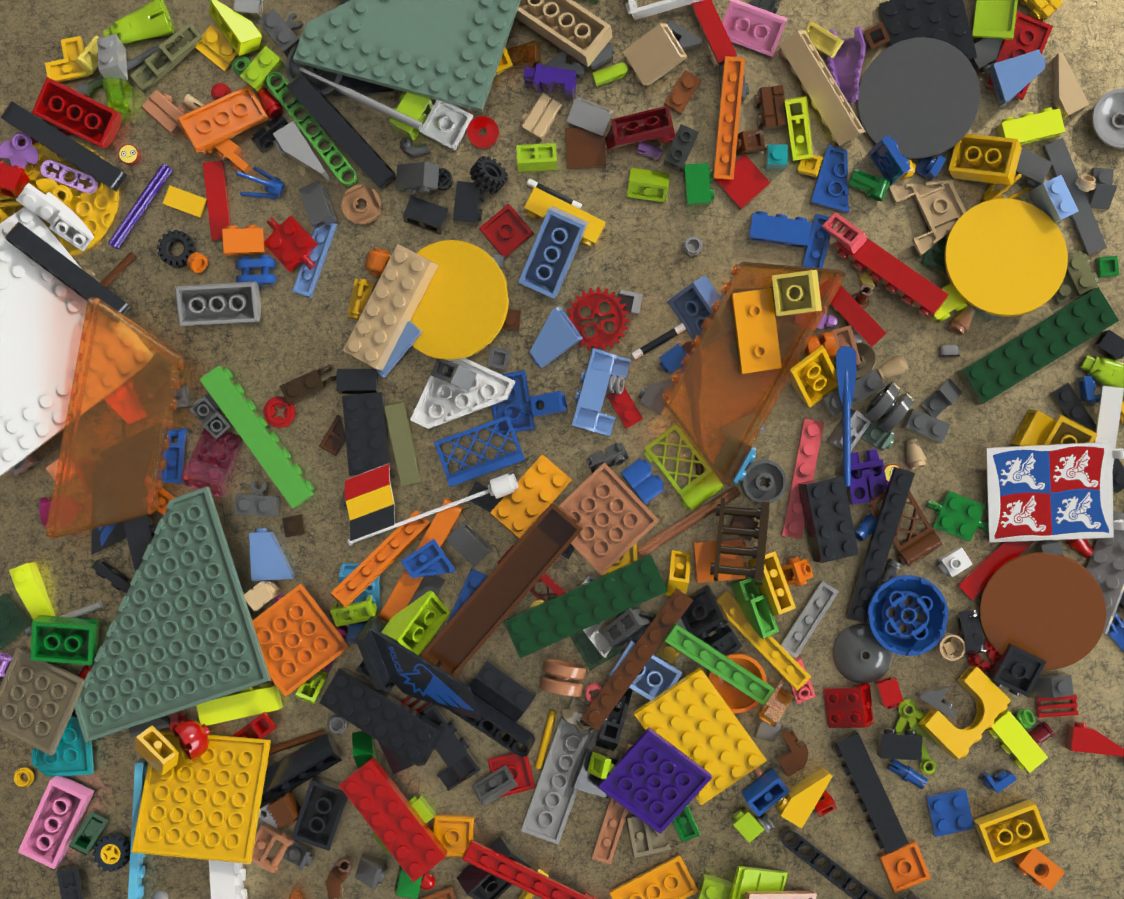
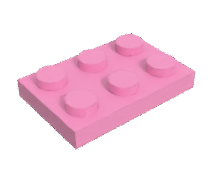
M730 0L722 23L731 42L773 57L787 18L739 0Z

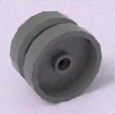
M893 381L880 391L864 414L872 422L881 418L878 427L886 433L890 432L900 422L915 400L907 392L898 397L900 387Z
M758 460L745 468L746 475L740 482V487L748 500L755 503H772L783 495L786 489L787 478L784 470L777 463L770 460ZM761 478L765 479V485L759 484Z

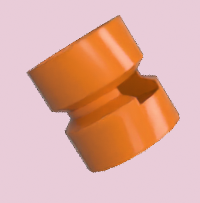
M832 331L821 333L819 337L812 335L803 338L806 357L821 346L825 347L829 358L836 356L837 346Z

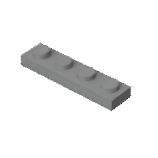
M822 580L780 643L794 658H797L839 593V591Z

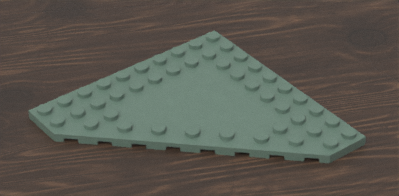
M350 0L306 23L293 60L295 63L483 112L521 0Z
M209 487L171 499L166 506L167 510L157 525L151 544H148L142 557L143 561L132 578L131 586L127 594L124 595L118 608V614L107 631V637L99 648L94 659V665L85 678L82 692L74 706L85 743L271 680Z

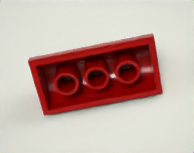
M46 77L31 112L33 115L103 149L107 148L114 141L122 121L120 112L49 77Z

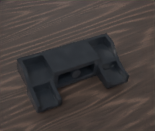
M434 704L419 713L445 729L435 749L447 765L446 768L437 773V776L446 786L447 791L480 771V766L469 752V743L464 737L460 738L457 733L458 728L452 720L449 722Z

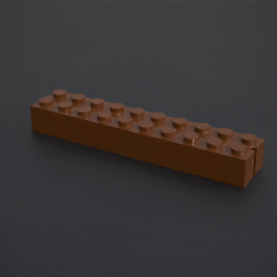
M553 501L420 656L434 665L440 661L442 664L439 668L455 677L584 527Z

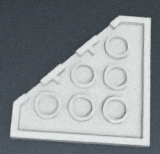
M466 358L448 360L477 373L473 386L468 392L430 376L410 420L430 429L507 400L515 381Z

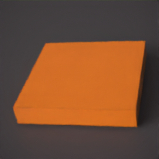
M915 840L888 854L886 852L878 854L893 893L931 879Z

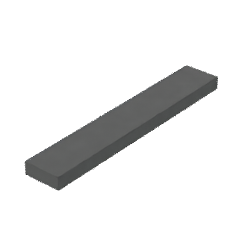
M1061 138L1043 145L1047 159L1053 162L1051 169L1054 176L1062 175L1079 210L1071 215V219L1085 253L1089 255L1107 248L1085 191L1078 189V186L1075 184L1079 176L1064 139Z

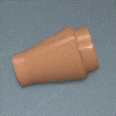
M969 305L964 307L950 321L949 329L960 336L966 333L976 310Z

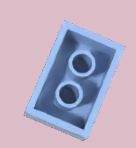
M631 639L628 641L609 672L610 676H612L636 642ZM653 654L629 688L651 701L676 684L682 675V671L656 654Z

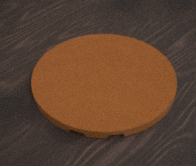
M1035 552L1013 558L993 573L982 593L980 616L988 640L1001 655H1003L1010 643L1045 660L1047 663L1043 670H1055L1080 661L1096 646L1106 623V604L1098 582L1081 564L1060 554Z

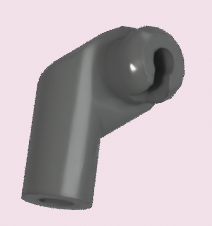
M403 138L400 141L401 150L411 157L429 153L427 143L416 146L408 138Z

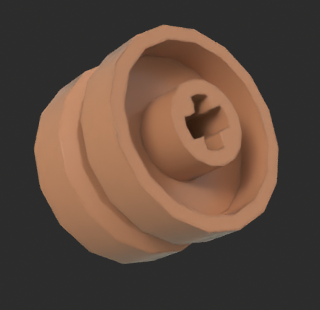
M544 659L542 670L550 675L541 676L539 688L559 695L579 697L582 695L583 685L575 680L585 678L587 667L561 660Z

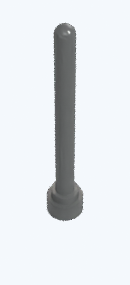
M159 45L127 61V71L145 62L144 60L160 49ZM101 75L89 83L82 81L75 86L79 93L89 97L93 89L107 81Z

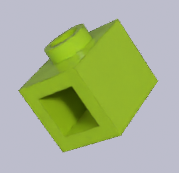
M747 808L744 810L740 809L733 815L732 824L749 843L764 831L763 826Z

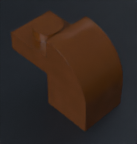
M785 727L779 733L789 749L775 757L786 776L790 777L805 766L808 760V749L803 741L796 744L799 740L793 730L789 732Z

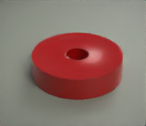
M480 116L470 122L467 135L473 146L479 149H488L496 144L499 138V129L493 119ZM481 130L487 131V134L484 136L479 133Z

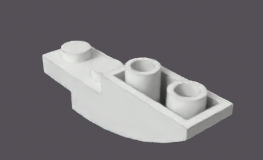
M28 183L16 199L23 206L50 223L49 229L81 251H84L94 238L83 221L50 192L45 195Z

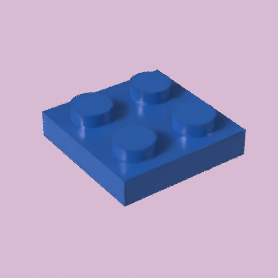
M965 788L925 796L935 837L974 829Z

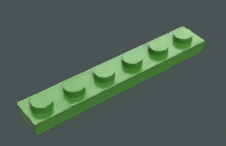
M676 623L664 638L665 642L763 706L775 691L773 686Z

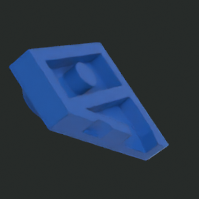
M435 539L401 561L411 578L453 573L456 571Z

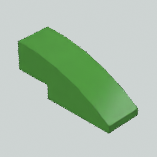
M749 576L730 583L741 609L761 639L779 632L766 594H761L759 586L755 585V579Z

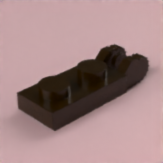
M329 364L317 371L313 370L280 385L288 405L335 382L336 376H331L324 381H321L319 375L333 369L332 365Z

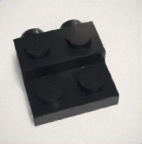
M706 585L688 596L693 602L681 616L687 631L705 641L710 637L709 633L713 631L720 632L727 627L726 624L730 621L721 604L716 600L710 586Z
M1009 643L1001 659H997L988 677L992 679V682L997 687L1002 688L1006 686L1010 688L1008 691L1018 697L1021 694L1028 697L1047 662Z

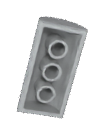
M256 282L175 286L179 326L260 321L261 297L259 286Z

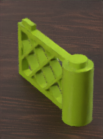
M677 424L673 425L645 447L646 452L644 455L651 463L655 461L683 498L680 502L686 510L691 509L694 511L724 488V485ZM674 430L680 435L679 444L668 443L669 434ZM682 439L687 445H682ZM656 444L665 445L664 455L656 456L651 448ZM667 445L679 447L677 458L666 457ZM681 447L691 449V460L680 459ZM694 455L698 458L699 461L694 460ZM666 459L677 460L675 472L665 469ZM679 461L691 462L689 474L678 473ZM693 463L702 464L706 471L701 475H693ZM670 474H675V479ZM678 475L689 476L688 485L683 489L677 484ZM691 477H697L691 482Z

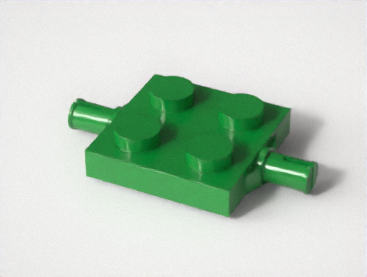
M947 490L940 504L930 499L927 502L932 505L926 503V507L936 511V518L932 525L934 528L971 542L978 528L989 533V529L986 528L988 523L981 521L986 505Z

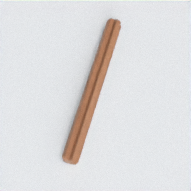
M734 486L637 547V551L642 557L715 512L717 504H721V498H725L727 504L740 496L739 489Z

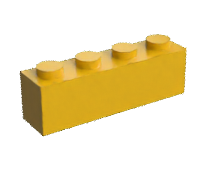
M534 187L524 207V212L527 213L526 216L533 220L539 218L544 221L548 209L552 206L589 222L580 243L588 247L596 245L605 227V221Z

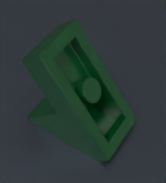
M91 811L69 844V847L87 856L94 849L109 820Z

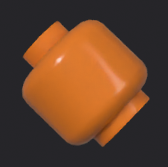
M379 248L368 251L364 267L370 271L371 276L381 277L391 257L389 251Z

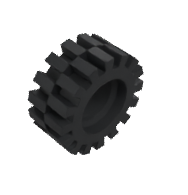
M486 156L480 157L469 172L472 175L470 177L471 180H475L473 183L475 185L478 184L480 190L483 188L484 192L487 193L489 191L490 194L499 192L508 180V173L505 172L506 169L504 167H501L502 164L500 162L496 163V159L491 160L489 156L487 158Z
M167 231L168 234H163L162 240L160 238L158 240L160 244L157 245V249H159L157 253L161 256L160 259L172 267L180 268L183 267L182 265L187 266L189 256L195 253V242L182 231ZM176 241L181 242L184 246L183 253L179 256H172L169 250L170 245Z

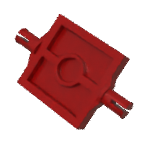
M292 215L280 225L273 217L269 218L267 224L274 231L264 241V245L290 272L301 263H304L309 270H312L313 267L315 268L316 264H314L309 256L312 250L319 244Z

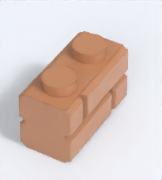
M156 90L141 108L173 137H176L182 131L178 127L177 118L188 112L180 105L175 107L171 103L173 99L166 92L161 94Z

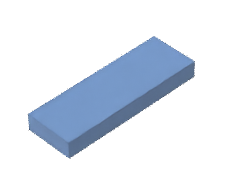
M411 321L407 322L383 371L377 369V372L382 377L387 376L423 333Z

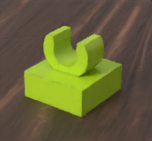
M592 752L587 772L601 779H606L608 772H610L614 764H611L610 758Z

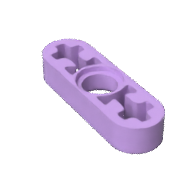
M47 160L41 165L42 175L53 179L55 182L86 194H93L98 189V182L91 175L53 160ZM53 166V168L57 171H60L59 175L53 172H50L49 174L47 168H51ZM66 173H74L75 177L72 182L65 181ZM80 179L85 182H88L90 180L92 186L86 188V186L79 183Z

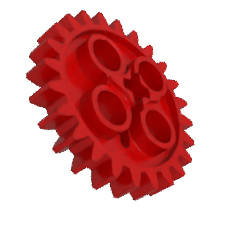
M598 287L594 293L593 289L589 288V294L582 291V298L577 295L575 296L577 303L570 302L573 309H567L571 313V316H568V318L583 338L580 347L586 343L587 350H590L592 346L595 349H599V346H601L603 351H606L607 344L613 348V341L620 343L618 337H625L622 330L629 329L624 325L625 322L630 321L625 318L629 311H623L626 303L620 305L621 297L614 298L616 292L608 295L607 288L601 293V289ZM608 302L611 309L608 313L600 311L601 303ZM584 306H588L591 309V315L587 318L581 315V309ZM595 314H598L600 317L615 314L614 318L601 320L600 325H597L596 322L580 324L581 321L594 319ZM608 321H612L615 324V329L611 333L606 332L604 329V325ZM587 326L595 328L596 333L594 336L588 337L585 334Z

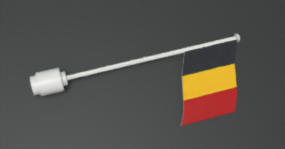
M390 463L345 480V500L350 519V539L347 540V544L353 546V543L488 493L491 496L495 495L496 499L514 493L516 489H519L514 474L509 475L508 473L490 480L488 489L396 524L395 503L390 483Z

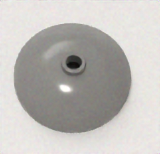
M1115 89L1103 95L1097 101L1092 112V125L1098 138L1106 145L1118 149H1124V89ZM1115 119L1120 121L1119 125L1115 123Z

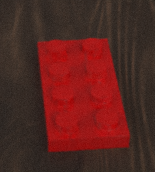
M1017 11L1013 40H1003L994 63L1036 50H1040L1042 55L1053 26ZM989 75L985 86L994 89ZM1030 83L1017 93L1014 98L1022 101Z

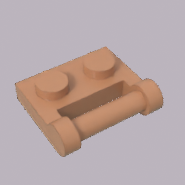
M263 822L255 836L252 862L271 873H276L286 850L293 844L295 839L291 838L292 835L285 834ZM278 840L281 842V845L272 861H269L266 858L274 843Z

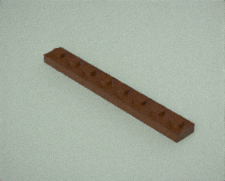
M678 588L675 589L580 719L596 731L599 729L664 641L673 625L679 621L693 602L690 597Z

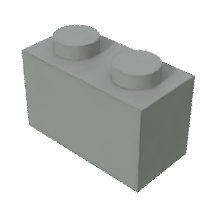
M114 34L98 38L99 71L107 83L110 85L128 80L126 48L118 36Z

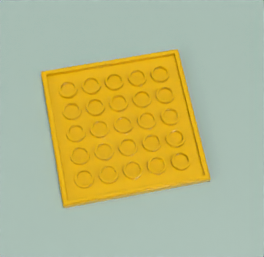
M159 731L179 751L178 764L161 776L148 763L131 852L251 864L271 741L267 739L208 735V749L202 756L192 761L181 748L178 737H175L174 733Z

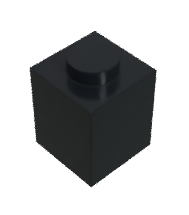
M1111 330L1103 331L1092 347L1106 358L1112 360L1124 357V339Z

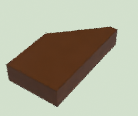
M339 415L336 416L319 447L334 456L338 455L346 442L342 419Z

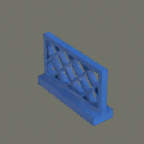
M509 415L434 442L449 487L525 460ZM507 421L509 426L506 436L495 431L498 423ZM492 425H495L494 428H493V430L490 429V428H488V427H489V426H492ZM485 428L492 431L487 442L476 438L481 429ZM476 431L475 436L470 435V433ZM510 432L512 434L513 439L508 437ZM494 433L504 437L500 448L489 444ZM464 435L473 438L468 449L458 445L460 438ZM458 438L456 443L451 441L453 439ZM475 439L486 444L481 455L471 451ZM506 439L515 443L516 451L508 453L502 450ZM449 442L454 445L450 456L442 453L440 444ZM488 446L499 450L494 459L490 460L483 456ZM456 447L467 451L462 462L452 457ZM469 452L480 457L477 465L470 466L465 463ZM500 452L505 453V455L499 456ZM482 458L487 460L486 462L480 463ZM451 459L461 464L458 472L452 474L449 473L447 467ZM463 465L469 467V468H466V469L461 470L462 467H463Z

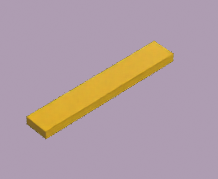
M727 590L716 599L724 609L730 623L796 691L811 678L771 635L761 639L746 618L738 601Z

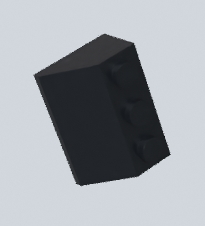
M487 659L469 685L472 694L514 722L520 719L536 697V692L490 659Z
M498 837L488 847L528 868L531 867L523 856L502 837ZM472 864L465 868L457 877L465 893L473 899H498L513 885Z

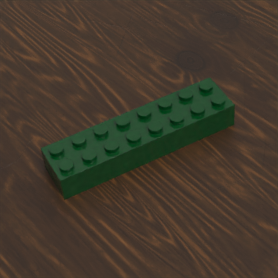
M1096 287L956 372L976 405H981L1117 323L1119 319L1099 287Z
M647 554L511 616L503 622L521 659L629 608L667 592V588L652 555Z

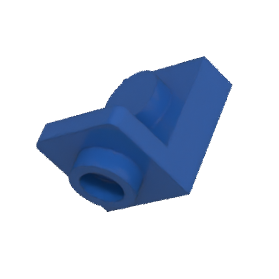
M939 155L935 159L932 157L920 159L915 172L932 180L939 173L946 158Z
M1092 375L1077 378L1080 401L1088 400V404L1099 403L1101 394L1095 395L1094 393L1096 384L1092 379Z
M1009 770L998 772L994 779L985 771L981 773L984 777L982 780L988 790L992 789L996 793L1017 780Z

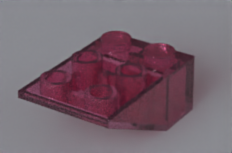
M204 427L183 473L184 485L198 490L209 487L211 494L223 497L243 441L241 436L225 431L220 437L215 439Z

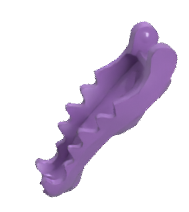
M861 26L854 28L855 37L842 39L844 42L834 58L826 55L827 66L831 70L830 73L849 104L858 99V85L866 51V43ZM836 30L829 31L830 33L837 36Z

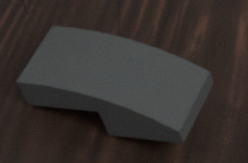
M203 396L189 409L215 439L231 427L229 422L206 396Z

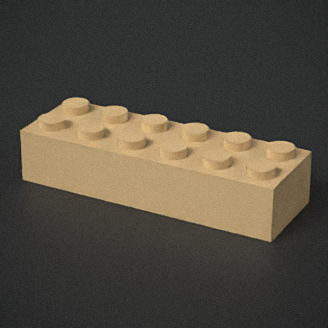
M521 0L515 16L516 19L587 67L591 65L613 37L609 24L573 0Z
M397 244L343 351L371 367L383 371L407 322L411 320L439 265Z

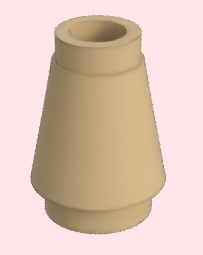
M896 355L877 369L881 378L884 379L904 374L909 367L903 355Z
M911 439L906 441L907 465L910 466V469L926 466L925 461L927 459L918 440Z

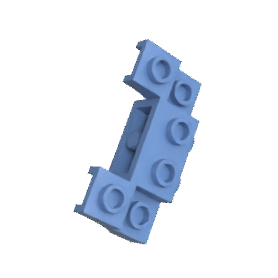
M593 348L587 372L583 371L580 383H583L582 390H577L574 402H578L572 426L607 436L611 435L615 417L600 413L610 376H623L626 379L631 359Z

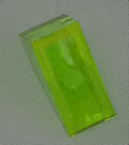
M123 78L103 79L108 107L120 112L121 115H127V112H134V88Z

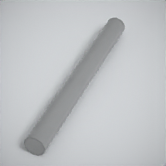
M99 601L58 617L78 618L102 609L103 604ZM32 626L25 629L27 636L31 635Z

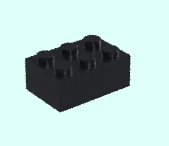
M317 776L311 779L291 838L330 851L349 800L339 787V784Z

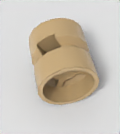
M945 632L940 642L933 648L940 657L955 661L963 657L966 646L962 638Z

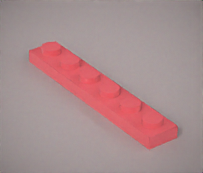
M803 419L781 533L783 536L802 539L805 518L798 483L811 481L814 478L824 422Z

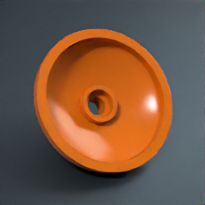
M745 654L727 655L728 658L767 683L766 674L762 666L754 658ZM709 671V680L733 713L746 712L759 703Z

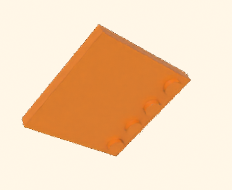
M302 583L252 620L270 677L285 697L350 648V645Z

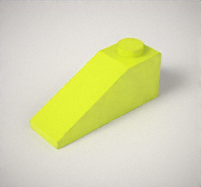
M210 0L209 15L238 56L259 50L262 34L252 21L221 2Z
M807 96L786 99L785 107L793 161L813 158Z
M36 562L26 563L10 569L9 572L14 586L33 620L39 615L55 616Z

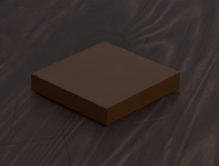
M581 127L565 128L567 169L606 167L605 134L601 136Z

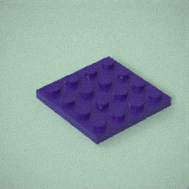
M648 727L607 774V778L602 779L598 783V788L661 834L712 779V774Z

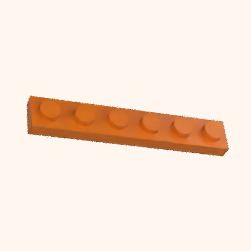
M724 57L713 171L714 179H734L745 58Z
M415 510L407 519L420 515V513ZM423 517L399 526L331 592V596L344 608H347L429 528L430 522Z

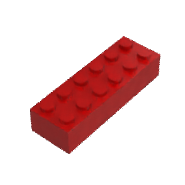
M374 756L341 781L339 787L413 882L446 857L448 851Z

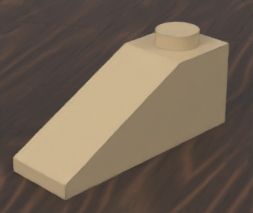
M1060 52L1052 59L1054 110L1060 108L1063 120L1083 110L1090 104L1063 52Z

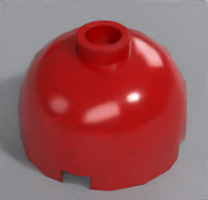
M190 719L172 726L175 737H178L181 748L190 760L194 761L206 752L209 746L208 735L210 731L205 724L200 725L197 721Z

